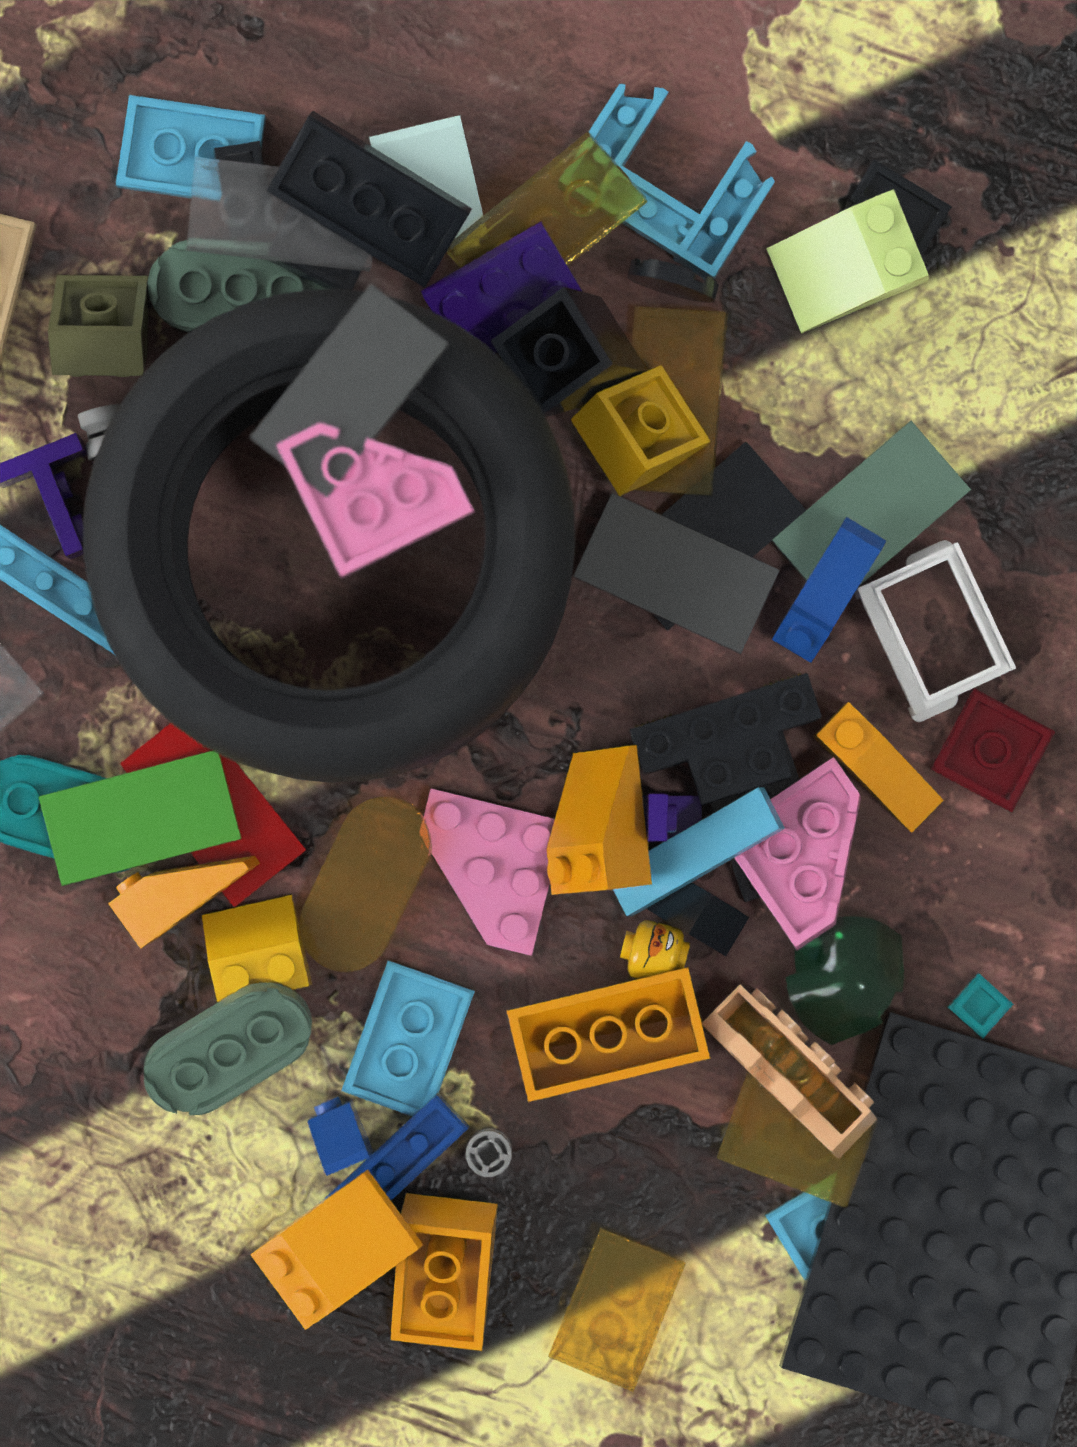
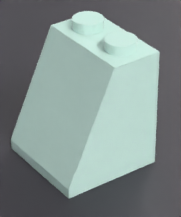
M460 115L369 137L373 148L473 208L450 246L453 247L454 252L468 251L480 246L479 240L487 238V229Z

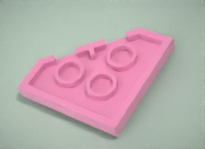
M318 423L276 444L342 578L474 513L453 468L436 461H431L370 439L366 440L365 450L360 456L349 448L337 447L326 454L322 463V471L325 478L336 486L330 495L325 497L305 481L290 449L320 434L337 439L339 429ZM337 453H348L355 459V463L341 481H337L328 472L329 460Z
M834 757L770 799L785 829L734 858L796 950H799L836 925L861 800L859 792Z
M430 789L420 835L487 945L532 956L550 884L547 874V845L555 819Z

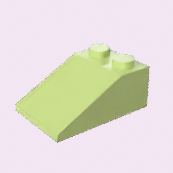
M894 189L854 205L766 248L801 334L929 281V274Z

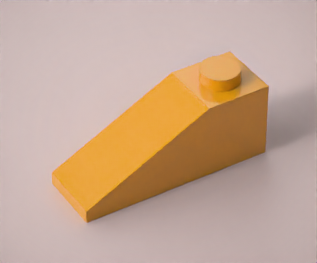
M849 702L844 704L813 736L910 833L944 801L890 742Z
M255 856L155 871L143 878L139 872H136L116 887L120 895L108 904L141 949L154 942L260 864Z

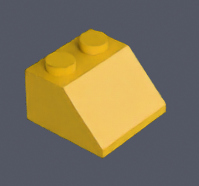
M662 365L596 393L571 419L619 496L654 481L711 442Z
M292 895L202 915L208 963L217 1003L239 989L254 983H277L292 990L312 985Z

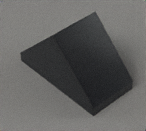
M692 882L647 908L650 912L724 956H727L749 919L744 913Z

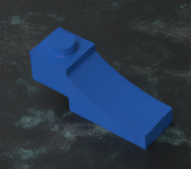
M846 517L786 613L772 640L812 663L881 552L886 540Z

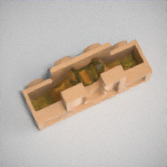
M740 984L702 1022V1026L839 1159L878 1120L869 1109L875 1102L856 1083L848 1089L836 1077L842 1070L834 1063L835 1061L816 1042L808 1048L804 1043L809 1038L783 1010L775 1016L772 1012L776 1009V1006L761 991L756 988L750 994Z

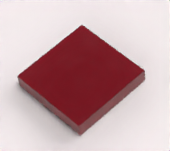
M973 688L929 770L1012 813L1055 731Z

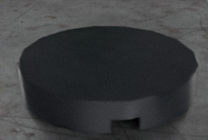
M635 258L631 261L627 275L628 279L643 287L674 297L703 303H714L719 287L717 281L709 276H706L704 283L694 280L696 273L692 272L691 269L655 259L643 260L641 263L640 259Z

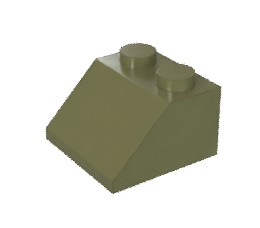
M56 276L48 327L52 375L129 377L142 376L145 373L148 351V276Z

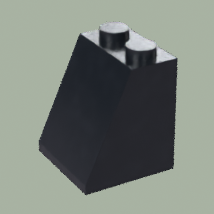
M567 287L557 291L491 340L501 359L529 390L545 417L581 408L596 393L648 371L602 297Z

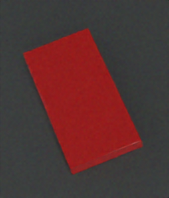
M170 723L123 760L120 765L126 773L213 750L198 743ZM220 755L242 839L194 851L191 854L199 864L255 856L260 864L222 891L235 908L307 851V849L236 761Z

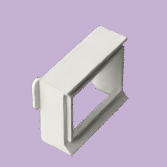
M942 540L922 549L907 558L905 567L857 588L854 593L856 599H861L911 706L907 709L914 721H924L954 707L958 701L957 695L1016 669L958 542L952 545L951 542ZM947 560L996 665L929 695L881 590Z

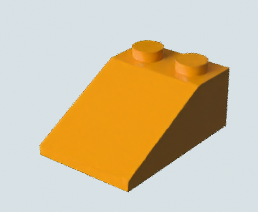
M637 745L573 753L547 845V874L551 884L552 895L652 884Z
M366 1170L277 1232L255 1250L251 1256L306 1330L421 1248L423 1244L370 1171Z
M406 1193L401 1215L423 1246L396 1265L391 1340L482 1351L498 1204Z

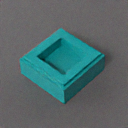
M977 973L947 1008L976 1034L984 1038L1014 1004L981 974Z

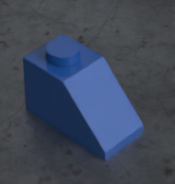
M339 1096L313 1107L316 1115L310 1117L307 1122L326 1176L370 1158L374 1150L352 1100L342 1104Z

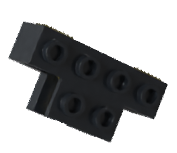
M798 673L797 676L792 675L791 678L787 676L785 680L781 678L780 682L776 680L774 683L770 682L769 685L764 683L762 688L680 714H670L669 717L664 715L663 719L658 717L657 721L653 719L652 722L647 721L646 724L641 723L640 726L635 725L634 728L630 729L629 733L633 745H637L638 761L643 776L687 762L700 804L703 806L752 788L763 787L790 778L792 775L778 733L818 721L822 716L808 673L803 675Z

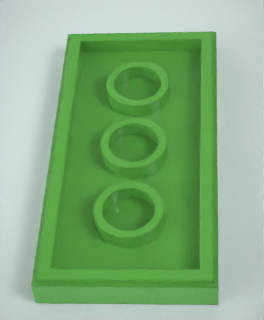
M215 751L38 796L62 886L242 839L221 756Z

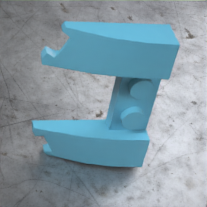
M619 84L560 175L557 187L593 210L600 209L674 256V261L691 269L692 272L704 280L706 276L715 279L771 190L775 180L773 177H770L765 182H761L748 161L757 151L751 143L746 141L703 210L698 214L624 167L669 92L664 88L654 87L653 100L624 97L625 84Z

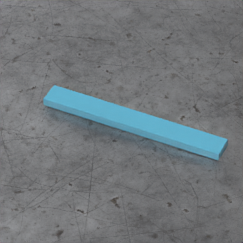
M0 525V580L113 653L98 621L88 582Z

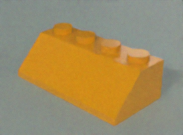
M688 967L507 1011L528 1102L710 1058Z

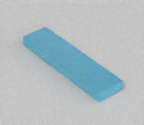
M758 787L648 851L651 885L613 890L626 916H634L782 831L785 827L765 788Z

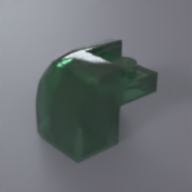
M858 916L837 917L836 925L799 950H796L794 947L796 973L785 977L788 995L795 1012L804 1026L826 1043L834 1045L870 1031L883 1023L880 1016L890 1005L895 992H903L904 963L902 935L886 924L871 918Z

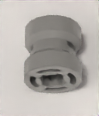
M120 404L102 406L78 414L80 427L87 433L88 442L85 446L88 460H95L105 432Z
M483 1128L476 1131L470 1137L466 1147V1160L469 1167L476 1174L483 1177H494L508 1168L511 1161L512 1145L509 1138L502 1131L495 1128Z

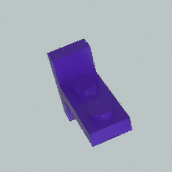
M77 433L0 463V487L2 488L34 476L65 556L69 559L84 555V519L81 514L73 516L67 499L74 497L73 491L64 471L56 474L54 468L87 455L83 440Z
M642 795L647 842H666L702 820V806L698 796Z

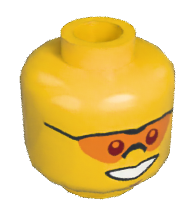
M644 920L638 925L636 933L626 931L620 958L628 960L627 971L629 975L633 978L641 979L683 969L690 943L684 941V934L679 928Z

